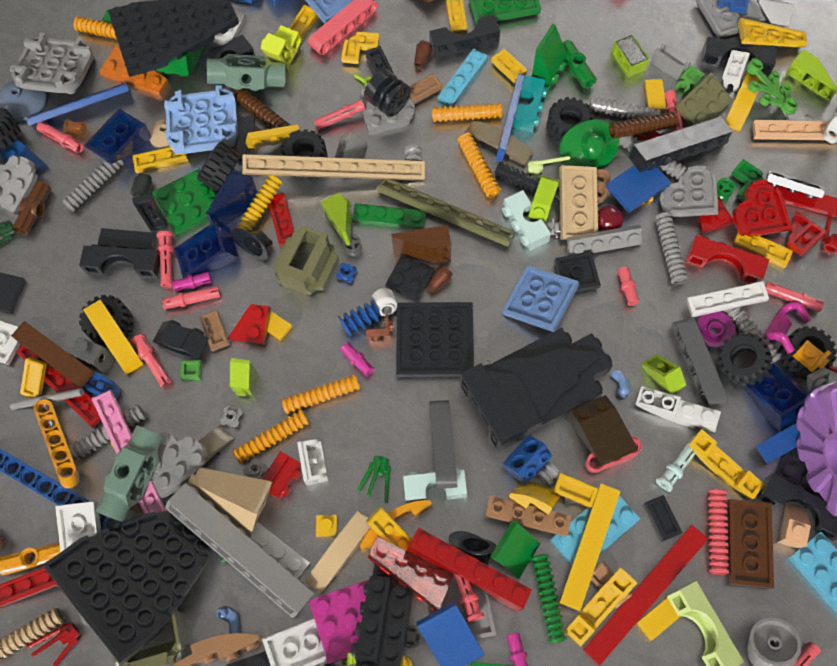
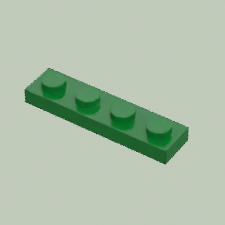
M355 203L352 221L354 223L419 230L425 229L427 212Z

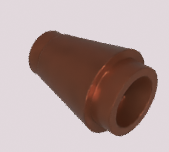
M421 40L416 45L414 60L416 67H424L433 51L431 43Z
M443 265L440 268L437 267L426 287L435 294L451 280L452 272Z

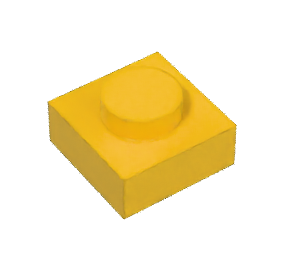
M316 515V537H337L338 516Z

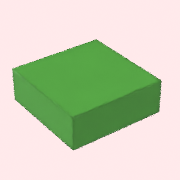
M181 360L180 379L182 381L201 380L202 361Z

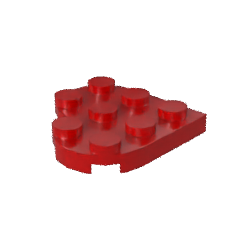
M768 180L753 182L744 191L745 201L732 211L733 222L741 236L757 237L793 229L780 189L768 183Z

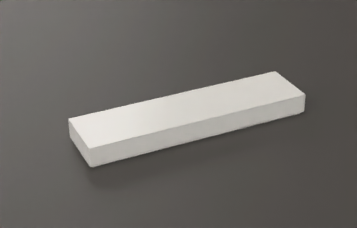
M760 281L688 297L686 301L691 317L765 302L769 300V296L764 282Z

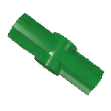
M564 41L563 45L567 53L566 62L569 66V72L576 76L583 88L588 89L596 83L597 78L587 65L586 56L579 53L572 41Z

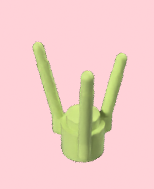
M570 156L540 161L528 160V173L533 175L534 178L538 177L541 179L543 175H539V173H543V164L569 160Z

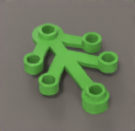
M753 58L747 64L746 70L749 74L756 75L763 84L753 80L748 85V89L753 93H756L758 90L765 92L759 99L762 105L767 106L771 103L781 107L782 112L786 114H794L798 103L795 99L791 98V87L785 83L780 87V75L776 71H772L766 77L761 71L763 69L762 62Z

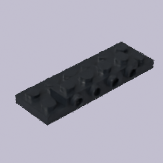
M375 562L373 575L370 576L369 582L364 583L363 591L366 599L365 602L360 603L362 620L356 624L358 641L352 645V656L356 660V666H402L417 571L416 563Z

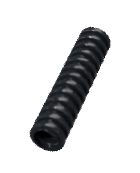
M500 162L495 170L496 177L500 176V179L504 178L505 181L509 180L511 184L515 183V186L520 185V188L524 187L526 191L530 190L531 193H536L540 182L538 177L529 176V173L524 174V171L520 172L518 168L509 167V164L504 165V162ZM560 187L557 188L554 198L557 205L560 203Z

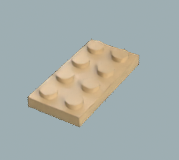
M560 166V239L567 240L568 237L598 232L597 167Z

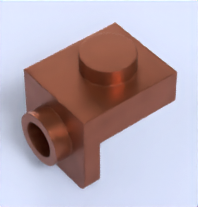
M384 316L385 327L366 329L367 337H371V340H383L382 336H390V331H393V319L389 320V316Z

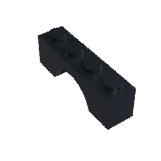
M494 15L478 19L475 29L466 34L453 33L446 27L429 31V42L432 44L435 58L460 53L473 48L476 49L485 45H493L500 40V29Z
M707 37L703 46L701 64L718 67L721 62L729 59L732 50L750 53L749 62L753 58L760 60L763 64L761 71L766 75L772 72L776 64L777 47L741 44L739 41L716 37Z
M96 244L91 246L84 245L79 266L85 273L104 274L112 265L125 262L133 265L139 277L158 278L160 255L153 248L137 249L135 247L119 248L113 245L109 247H101Z
M772 473L765 478L763 482L765 485L759 491L757 499L766 503H772L773 508H777L786 502H793L803 506L812 517L813 530L822 532L832 541L837 540V516H833L825 508L826 502L821 496L808 493L803 486L790 483L781 474Z

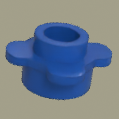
M342 263L340 264L339 272L336 273V278L351 283L354 280V274L357 273V268L350 264Z

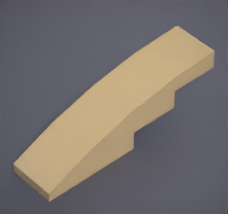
M359 510L336 537L305 580L307 584L320 594L324 593L333 578L357 550L371 528L365 522L368 517Z

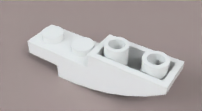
M641 386L636 401L638 407L652 414L693 429L698 427L715 432L721 415V411L682 401L681 397Z

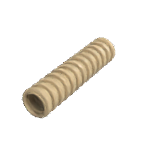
M53 607L52 611H46V615L41 614L33 622L29 621L21 629H16L15 633L11 632L8 636H4L2 640L0 639V661L3 657H8L9 653L13 654L15 650H20L22 646H27L28 642L32 643L40 635H45L46 631L50 632L52 628H57L58 624H64V616L61 610Z

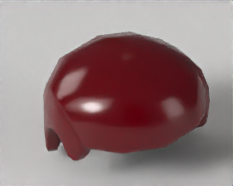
M607 205L598 210V228L607 231L622 227L624 215L620 209L613 205Z

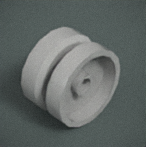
M772 617L764 618L755 623L750 631L746 650L753 666H794L801 653L802 643L798 632L792 625L782 619Z

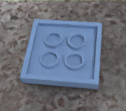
M527 265L502 311L503 315L555 332L579 286V282Z

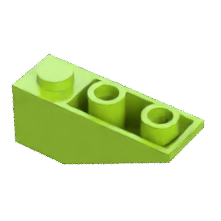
M805 49L795 58L786 72L829 101L832 100L837 92V86L819 58Z

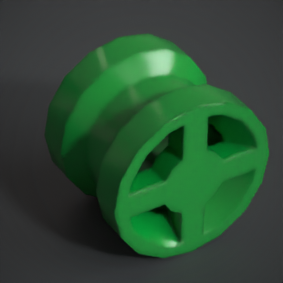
M722 178L717 182V196L721 201L728 200L735 190V184L729 178Z

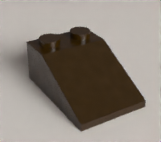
M606 395L570 410L573 428L600 466L638 450L616 407Z

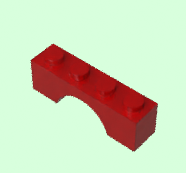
M696 235L691 242L685 262L703 268L711 261H725L737 270L739 280L751 284L763 281L770 259L764 258L760 254L746 252L742 248L728 246L724 242H716L705 236Z

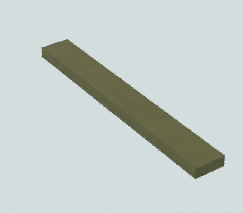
M383 179L377 186L376 191L507 247L515 236L516 232L392 179Z

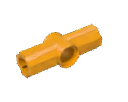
M57 542L37 548H26L22 552L0 557L1 575L4 576L28 569L41 568L46 562L60 553V543ZM33 554H35L36 558L31 563L30 558Z

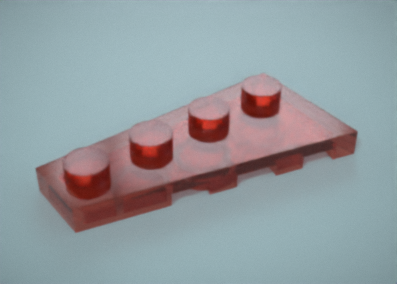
M377 537L368 555V559L388 575L392 574L399 580L398 583L403 587L407 586L416 593L418 599L422 602L426 601L431 605L433 611L436 612L440 609L454 576L453 573Z

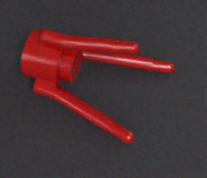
M829 216L825 229L827 232L821 243L824 244V250L835 254L837 253V234L829 236L832 216Z
M70 621L29 643L27 648H31L57 634V636L31 654L32 657L36 656L58 640L62 644L68 642L69 644L53 663V666H57L69 650L79 642L77 637L81 635L80 631Z

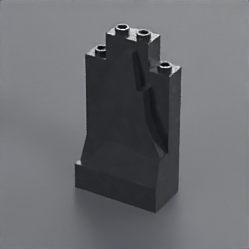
M560 328L491 364L483 365L480 363L460 373V387L467 400L474 403L489 430L488 436L497 452H500L523 440L528 435H532L570 415L571 409L601 397L603 388L598 380L595 381V379L610 372L613 362L609 354H605L601 341L597 337L595 338L592 333L572 343L570 334L565 332L563 328Z

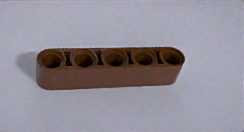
M25 321L11 335L17 342L79 388H83L95 374Z

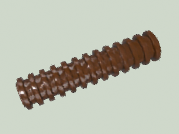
M245 88L235 90L233 94L235 101L271 129L291 126L290 123L283 120L282 117L268 108L267 105H264L263 102H260L259 99L245 90Z
M676 112L613 122L609 126V134L612 139L676 128L679 118Z

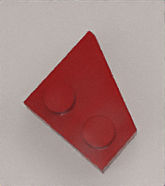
M718 196V215L698 216L701 226L700 236H705L733 222L732 216Z
M796 211L791 224L793 229L789 232L786 246L802 257L825 236L827 231Z
M250 304L228 336V340L265 345L271 307Z

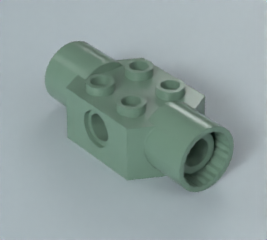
M227 54L221 59L207 58V84H223L236 90L250 88L254 91L265 89L266 87L284 88L285 63L271 62L264 56Z
M138 425L136 426L128 444L123 446L121 451L117 453L115 464L106 475L105 492L96 512L124 522L130 508L142 500L159 464L157 450L164 436Z

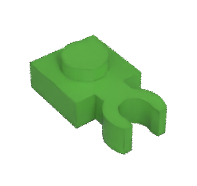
M690 65L680 77L675 90L684 88L685 90L682 95L685 96L690 88L693 89L704 78L705 74Z

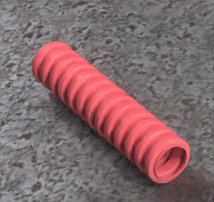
M715 488L708 490V494H710L708 497L710 501L708 503L710 507L708 519L711 520L708 523L711 527L709 529V533H711L709 536L711 540L709 542V546H711L709 549L711 553L709 559H711V562H709L711 566L709 572L716 575H727L729 573V570H727V567H729V563H727L729 557L726 555L729 553V550L726 549L728 547V543H726V540H728V536H726L728 533L726 529L728 527V523H726L728 511L725 510L728 507L725 503L727 501V497H725L727 491Z

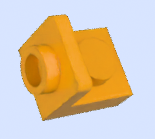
M807 340L793 357L813 372L818 367L822 369L830 361L827 357L831 352L827 350L823 353Z

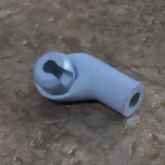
M616 369L611 374V377L619 383L620 388L617 389V394L624 398L631 391L630 381Z
M229 606L218 608L216 615L219 619L229 623V634L240 633L239 614Z

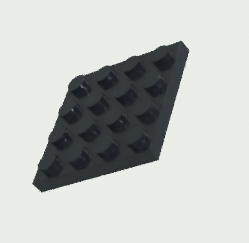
M473 302L397 303L396 377H460V373L474 367Z

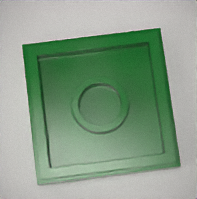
M512 521L490 557L519 579L541 543L518 522Z

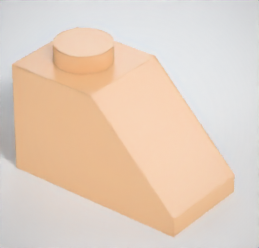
M785 503L777 543L795 549L807 546L811 528L807 509Z

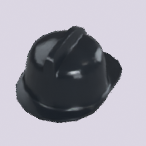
M234 228L231 231V237L238 246L261 261L268 258L267 251L273 242L261 230L247 232L241 228Z
M455 531L449 535L451 545L488 565L490 555L496 548L494 542L466 531Z

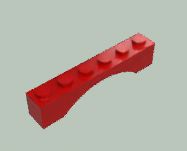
M419 527L406 551L418 558L444 568L471 582L498 602L516 612L524 609L532 589Z

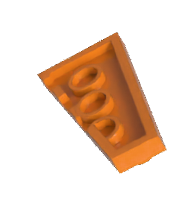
M116 45L99 71L101 76L121 83L126 82L130 86L159 96L163 94L169 83L165 77L154 70L129 77L121 50Z

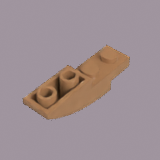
M232 633L201 640L190 645L193 654L176 662L173 666H195L201 662L207 664L216 659L215 655H218L219 660L230 662L238 658V653L246 649L249 652L259 647L258 643L263 641L262 636Z

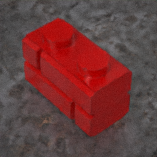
M280 451L262 480L272 482L269 494L280 501L283 497L287 498L292 490L290 486L294 479L297 481L302 474L301 463Z

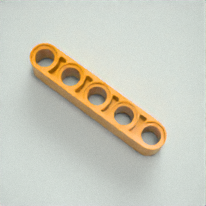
M46 399L39 400L34 405V412L60 484L64 488H73L79 482V475L51 401Z

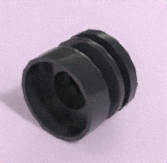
M381 69L369 80L364 91V98L373 106L378 107L387 117H393L408 102L411 88L401 79H397L388 69Z

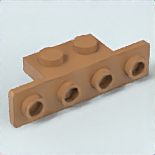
M494 496L489 497L485 514L486 517L509 523L515 521L521 526L565 537L568 536L571 522L570 515L550 511L547 514L535 505H529L527 508H524L516 501Z

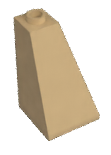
M199 467L196 475H191L188 486L196 488L204 500L211 501L218 512L226 514L232 524L236 527H241L247 533V536L251 537L265 507L272 482Z

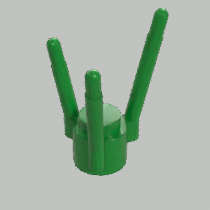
M374 456L373 462H370L368 470L358 487V491L362 490L372 472L373 476L367 492V497H370L377 476H383L385 473L384 502L388 503L391 467L388 464L390 460L382 456Z

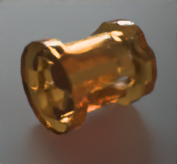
M66 119L63 126L64 133L70 135L79 134V136L84 137L87 133V124L85 121L74 122L71 119Z

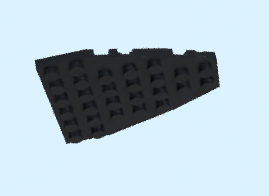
M152 0L132 2L128 5L108 10L129 77L164 68L169 65V60L175 57L177 60L183 58L184 52H194L215 40V35L218 33L225 34L230 28H234L239 24L238 17L230 0Z
M169 511L160 513L150 512L122 522V525L110 530L108 528L101 530L102 533L91 537H88V535L84 536L43 565L47 573L120 665L124 664L161 633L199 578L213 551L210 546Z

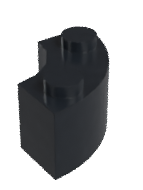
M171 320L161 324L152 342L177 354L190 358H199L209 338L200 329L185 328L180 323Z

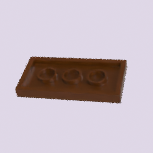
M736 499L727 500L728 584L773 589L772 503Z

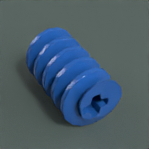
M370 300L371 306L368 303H364V309L358 306L357 313L353 309L350 310V316L346 312L343 313L344 319L338 316L344 331L349 336H352L353 329L359 333V326L365 330V323L373 326V319L377 323L380 322V313L373 300Z

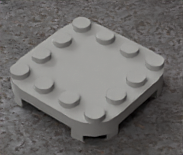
M39 33V37L31 40L26 38L23 41L25 49L16 65H10L9 68L16 87L74 94L77 91L76 88L82 83L93 60L91 47L85 42V39L79 36L76 41L47 38L46 33Z

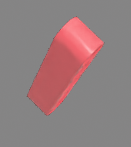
M353 0L314 32L308 40V45L320 55L326 54L376 11L378 3L375 0Z

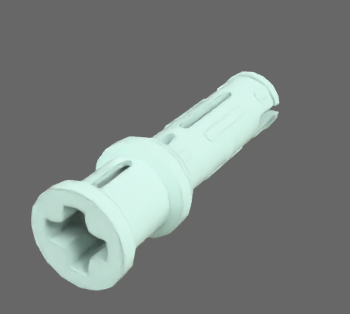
M688 444L675 461L666 466V471L663 475L656 479V483L668 492H671L675 482L682 478L684 468L695 455Z

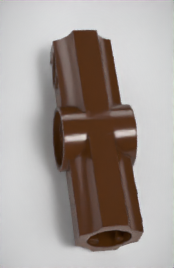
M37 181L28 198L22 199L19 205L20 213L12 227L15 231L23 235L29 234L36 219L43 216L45 211L44 203L52 189L49 185Z

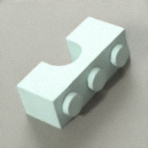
M522 190L504 199L502 211L505 217H509L513 230L519 233L522 244L531 251L549 242L551 233L542 219L536 222L525 220L524 216L530 213L532 203Z
M456 467L458 487L444 489L446 500L467 498L465 472L460 470L459 467ZM435 469L427 471L426 474L409 472L407 476H403L406 504L426 500L427 489L432 485H436Z

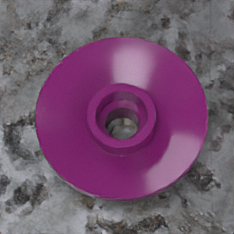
M720 311L701 315L697 321L705 344L711 347L724 346V341L726 339L730 341L732 339L731 335L736 333L735 324L732 319ZM711 329L716 330L717 334H714Z

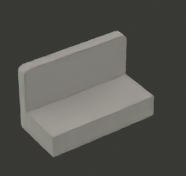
M352 132L341 136L334 158L363 159L367 143Z

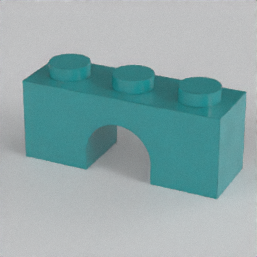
M525 75L520 100L527 101L530 104L517 105L513 129L533 133L534 127H538L540 120L538 112H542L544 102L541 100L542 97H546L548 87H545V79Z

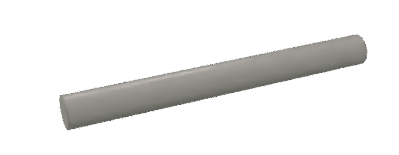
M82 388L15 401L10 403V408L15 410L34 406L37 401L42 399L54 402L84 395V391Z

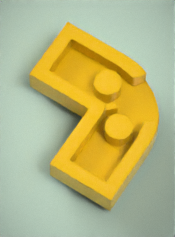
M356 32V36L348 40L346 39L343 45L342 63L359 64L361 50L368 51L378 47L379 33Z

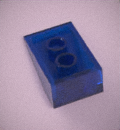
M118 109L86 142L84 147L113 164L140 150L152 136L145 123Z
M232 169L206 212L214 231L218 232L247 212L248 207H251L250 203L254 202L253 198H256L258 193L252 176L244 175L242 172Z
M214 221L174 248L183 278L188 277L190 274L198 275L223 268L239 258L234 240L231 237L230 227Z
M772 363V369L768 370L769 375L767 377H762L763 381H755V385L752 386L750 383H747V386H743V388L765 418L781 432L796 423L798 412L801 407L805 406L804 402L809 393Z

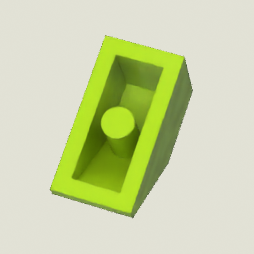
M541 176L528 217L536 220L542 219L543 222L547 221L558 188V180Z
M655 354L641 363L644 370L662 391L672 395L686 386L680 366L664 357Z
M231 358V389L239 396L253 395L258 374L249 360Z

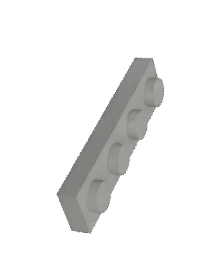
M640 225L568 237V255L586 252L596 253L642 244V228Z

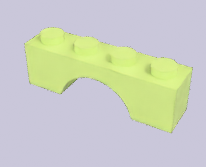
M697 581L667 596L678 616L690 618L701 629L705 639V650L702 659L706 666H739L744 663Z

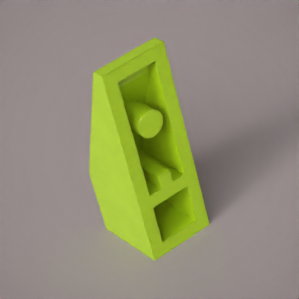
M339 192L320 203L326 217L348 246L351 241L352 215L349 209L351 204L348 198H344Z

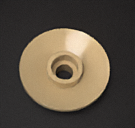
M166 119L155 122L148 132L149 141L159 149L170 147L165 136Z

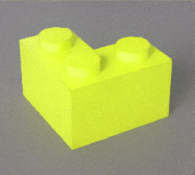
M280 25L274 35L268 33L266 38L262 40L261 50L271 62L285 63V68L289 69L303 39L298 32Z

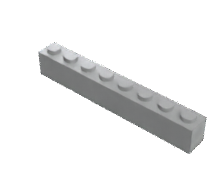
M185 483L167 501L165 508L292 618L299 613L314 594L305 582H300L294 577L295 575L290 569L282 567L275 556L272 554L268 555L260 543L255 540L252 541L241 527H236L231 523L230 518L226 514L218 512L211 501L204 500L193 486L189 487Z

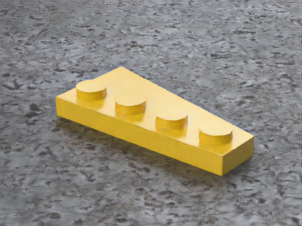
M740 18L737 23L741 44L804 48L808 42L804 31Z

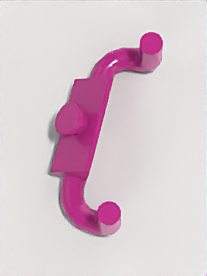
M791 302L781 307L765 333L768 339L780 341L787 353H792L795 349L786 335L792 323L785 314L796 309L804 323L811 321L807 310L800 302Z

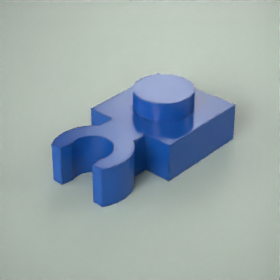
M719 0L717 6H728V11L746 14L749 0Z

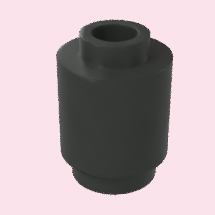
M139 173L135 177L130 191L133 198L150 194L153 184L152 177L145 173Z

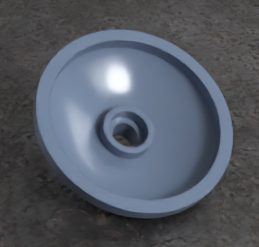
M14 80L0 89V108L7 109L17 124L26 123L28 116L42 112L46 107V91L17 88Z

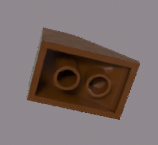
M448 225L391 234L394 254L400 256L403 254L430 264L443 265L451 261L452 245Z

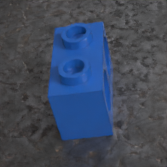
M528 435L502 464L512 477L527 485L553 455L545 443Z

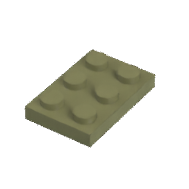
M710 73L674 107L688 125L693 126L713 119L733 99L715 76Z

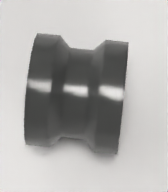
M351 234V241L348 246L343 241L346 255L356 257L361 254V239L357 235Z
M409 625L405 646L416 648L421 644L422 634L418 627Z

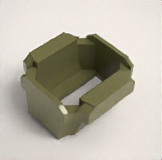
M301 225L293 233L292 237L287 238L272 267L273 271L277 273V282L306 295H312L316 290L324 291L339 261V256L334 253V245L329 243L328 235ZM307 242L315 245L303 270L290 266L301 243Z
M176 610L166 624L172 625L174 641L140 650L122 665L114 658L116 666H169L176 664L177 655L180 651L184 650L185 646L189 645L184 613Z

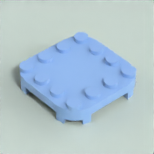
M216 85L215 91L183 95L181 90L175 92V96L168 101L165 100V136L175 154L210 151L220 141H223L230 147L236 145L238 116L233 92L223 89V86Z

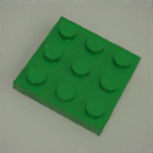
M200 168L152 192L176 237L225 212L212 188L197 179Z

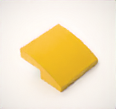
M529 481L527 485L520 482L509 497L524 508H527L532 503L549 514L560 498V495L553 493V489Z

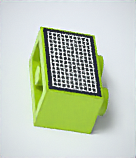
M633 34L614 41L611 53L628 78L646 70L649 56L643 51L639 41L635 39Z

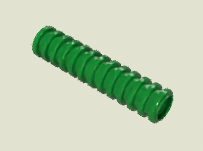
M540 554L533 556L531 561L534 562L532 568H535L534 575L537 577L535 581H538L536 585L539 588L538 595H541L539 601H542L541 608L544 609L542 615H545V618L543 620L547 623L545 629H548V632L546 634L550 637L548 643L563 642L567 640V636L564 635L566 632L563 629L564 622H561L563 616L559 613L561 609L558 608L560 603L557 602L558 595L555 594L557 591L554 588L555 581H552L554 575H551L552 568L549 567L551 562L548 561L549 555Z

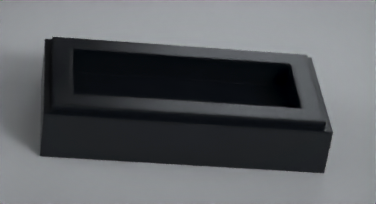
M664 495L644 503L662 542L683 533Z

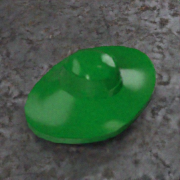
M596 119L586 120L574 125L562 136L559 144V154L561 157L570 156L569 160L562 161L566 166L597 167L598 170L610 163L617 154L619 138H611L609 123Z

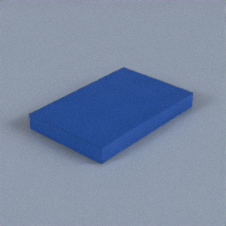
M634 165L608 182L605 187L630 213L667 188L671 182L657 167L651 171L647 170L640 173Z
M455 601L416 622L418 629L440 666H465L485 655Z

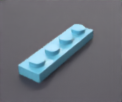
M473 48L439 94L438 101L448 107L449 105L454 107L487 62L488 55Z

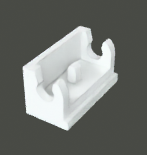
M732 50L722 76L725 89H727L728 84H732L733 91H739L746 73L750 53Z
M318 439L297 442L305 484L311 485L328 481L321 441L318 442Z

